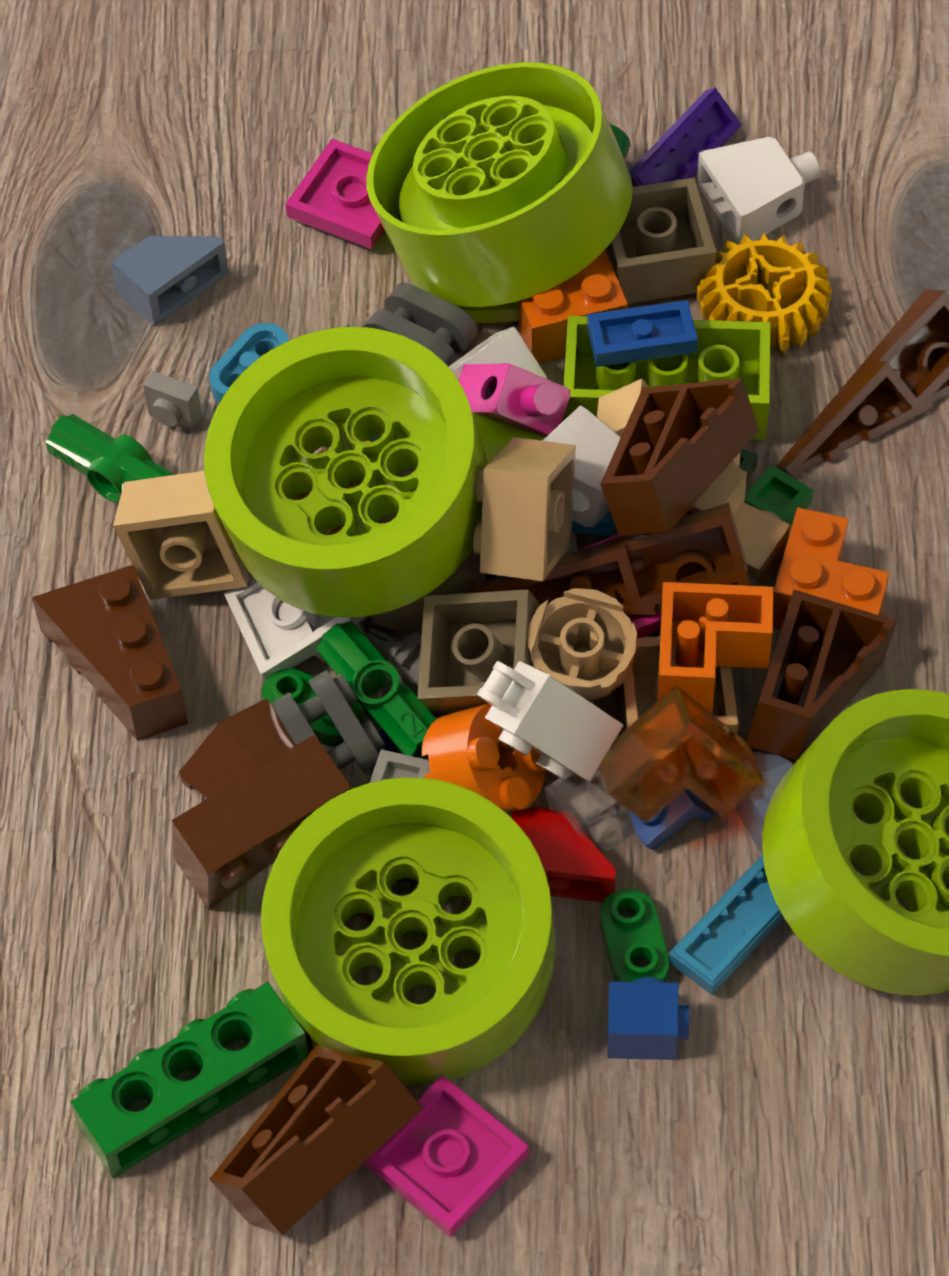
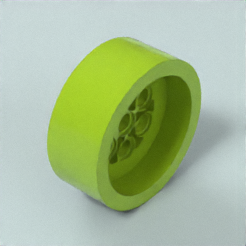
M538 62L509 63L484 68L456 78L418 100L385 132L371 156L366 177L369 199L408 278L414 286L453 305L465 307H487L520 301L545 292L576 275L594 261L616 237L628 215L633 190L629 170L594 88L586 79L567 68Z
M336 327L315 331L289 340L264 354L242 372L221 399L208 428L204 450V472L213 505L246 569L268 592L295 608L314 614L345 618L381 614L410 604L440 586L460 567L473 549L475 528L478 521H482L483 502L476 501L475 487L478 473L488 465V461L468 398L455 374L437 355L418 342L403 335L368 327ZM382 435L376 441L370 443L365 442L368 438L372 436ZM321 447H329L328 450H326L323 453L313 454L317 449ZM416 469L412 474L408 476H397L404 470ZM362 480V483L354 488H345L353 481ZM310 492L303 499L293 500L300 493ZM386 515H397L388 523H377ZM344 526L336 534L325 535L333 527Z
M926 689L891 690L862 699L845 709L832 720L783 776L772 795L764 820L762 852L767 880L775 902L793 932L813 954L836 972L869 988L892 994L931 995L949 991V889L944 884V881L949 884V836L946 831L949 832V694ZM902 796L906 797L911 802L913 807L909 806L903 800ZM854 811L860 813L866 819L867 823L861 821L855 815ZM899 846L908 851L911 858L906 857L901 852ZM851 862H854L857 865H859L861 869L864 871L865 875H862L859 872H857L852 866ZM896 897L902 899L907 904L909 911L899 905Z
M403 777L367 783L336 796L316 809L290 835L271 868L262 901L261 928L266 958L283 1002L305 1032L306 1039L314 1048L318 1045L385 1062L404 1086L433 1085L442 1075L452 1081L487 1066L503 1055L520 1039L535 1019L547 995L555 962V935L550 890L543 865L529 838L506 812L490 800L459 785L441 780ZM402 878H411L418 882L416 890L406 896L393 894L390 888L397 880ZM461 896L471 901L470 907L461 914L453 915L442 909L443 904L452 897ZM363 912L374 916V921L365 930L354 931L346 927L347 921L354 914ZM410 931H420L427 936L424 944L413 950L402 948L398 945V941L405 933ZM469 949L479 953L480 959L470 968H457L451 963L454 954L461 950ZM365 966H375L383 971L378 981L371 985L358 984L354 981V977L359 969ZM420 984L429 985L436 990L434 997L424 1004H414L406 999L408 992Z

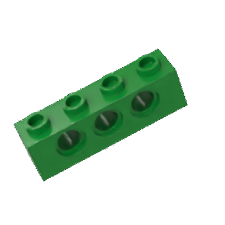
M269 982L255 990H243L232 997L226 1007L207 1019L199 1018L185 1025L176 1038L157 1049L149 1048L137 1054L125 1069L108 1079L100 1078L86 1085L80 1091L78 1097L70 1101L77 1125L111 1177L115 1178L304 1061L308 1057L305 1032ZM237 1039L250 1042L245 1048L237 1051L224 1048L229 1042ZM187 1069L201 1071L196 1078L189 1081L175 1079L180 1072ZM137 1099L152 1101L147 1108L141 1111L132 1112L126 1110V1107Z

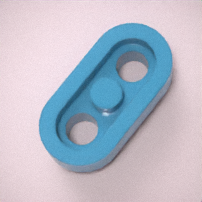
M259 323L249 327L242 333L210 371L211 392L218 403H220L227 390L242 372L262 357L260 356L261 354L267 353L289 341L285 330L272 323Z

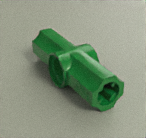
M75 414L70 416L62 415L52 425L51 433L45 442L49 454L86 475L90 485L101 496L111 502L118 503L120 501L124 482L174 475L154 463L147 450L132 437L119 435L115 439Z
M352 620L344 624L337 623L323 634V639L316 648L318 654L337 676L340 674L344 676L368 717L380 726L402 754L429 760V755L422 756V743L427 730L436 718L402 680L395 666L383 658ZM392 687L387 695L382 698L373 699L374 694L379 689Z

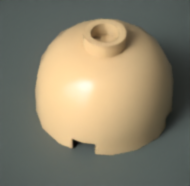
M575 588L564 591L563 597L554 599L549 604L548 600L541 604L529 623L527 645L532 667L550 675L587 701L605 697L623 684L635 661L637 631L634 623L631 624L630 618L624 613V607L617 599L598 590Z

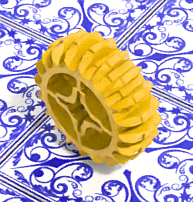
M765 232L759 240L752 241L744 233L740 245L726 241L722 252L716 251V265L710 268L705 279L700 280V285L697 286L700 315L702 320L771 322L770 348L776 347L782 354H785L787 348H789V343L802 348L807 340V336L816 337L821 323H825V318L828 317L832 288L828 281L826 266L819 265L817 252L805 253L802 241L790 246L787 244L785 235L774 241L769 240Z

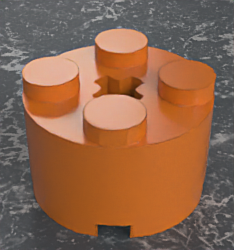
M488 703L453 712L436 719L427 730L422 743V756L429 755L430 773L423 774L424 778L441 780L469 789L490 800L506 813L522 810L535 801L542 789L545 772L547 771L536 764L541 754L531 749L528 756H525L501 742L498 738L503 730L485 719L492 707L491 704Z

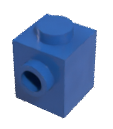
M643 977L633 982L609 981L608 1058L676 1060L678 1039H689V1005L678 1004V983H665L663 980L654 977Z

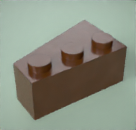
M742 378L642 388L600 483L619 536L636 534L652 536L670 532L759 431Z
M134 565L32 597L43 635L59 647L68 658L69 664L78 674L82 673L97 690L98 697L137 741L188 724L181 687Z
M793 590L746 745L798 760L883 664L897 621Z
M312 735L171 820L173 858L208 910H210L274 863L280 850L298 826L316 809L336 796L351 790V786L317 737Z
M317 1045L209 1180L249 1224L283 1235L421 1112L423 1107L385 1062Z

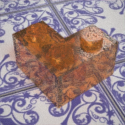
M678 685L672 688L615 739L599 766L609 795L645 823L649 822L686 788L724 817L764 783L749 744Z

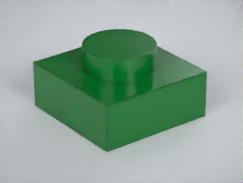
M771 465L745 493L744 503L759 510L770 511L791 526L797 507L807 509L813 502L814 490L774 465Z

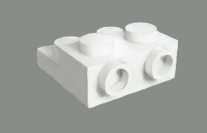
M253 576L249 578L248 587L229 589L224 593L258 670L265 679L276 671L292 669L313 655L320 661L325 662L318 654L316 648L321 643L323 634L337 623L344 624L352 620L365 637L367 635L361 621L369 616L331 617L295 608L268 592Z

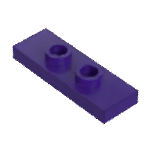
M716 87L705 90L631 168L629 173L632 187L693 178L698 173L699 153L722 147L742 126Z

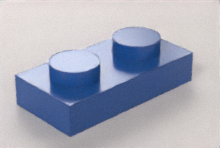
M688 300L587 314V329L596 367L697 353L698 338Z

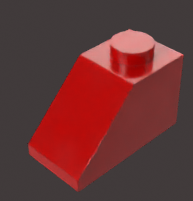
M539 806L512 812L511 818L529 838L540 858L546 873L550 896L603 903L608 895L616 891V868L568 814L556 813L552 809Z

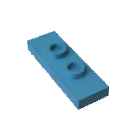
M763 854L669 952V963L711 995L716 992L784 919L769 887Z

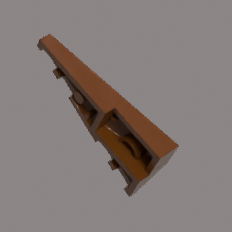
M925 289L776 465L777 468L797 480L807 470L824 461L837 459L843 455V451L862 441H870L931 409L934 407L933 404L949 396V295L946 291Z
M728 502L682 517L670 532L652 536L642 534L625 535L566 554L544 581L498 576L470 585L469 593L529 589L540 604L547 600L549 604L554 599L563 597L564 591L575 588L598 590L617 599L624 607L625 614L655 615L657 612H661L663 582L752 586L733 513Z
M266 698L219 722L181 768L179 776L187 788L191 789L193 787L206 798H209L295 746V743ZM357 913L369 924H372L374 921V916L369 913Z

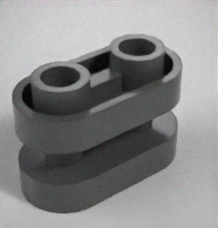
M409 283L398 284L385 300L386 310H377L363 326L390 331L414 340L432 351L448 367L456 362L455 353L465 352L478 336V328L474 320L464 310Z
M326 670L309 680L308 682L316 696L299 706L290 693L271 703L295 745L315 735L310 724L328 714L344 741L327 752L339 770L356 760L365 774L375 768L380 750L387 748L370 720L362 725L359 723L350 706L358 702V699L342 674L332 679Z

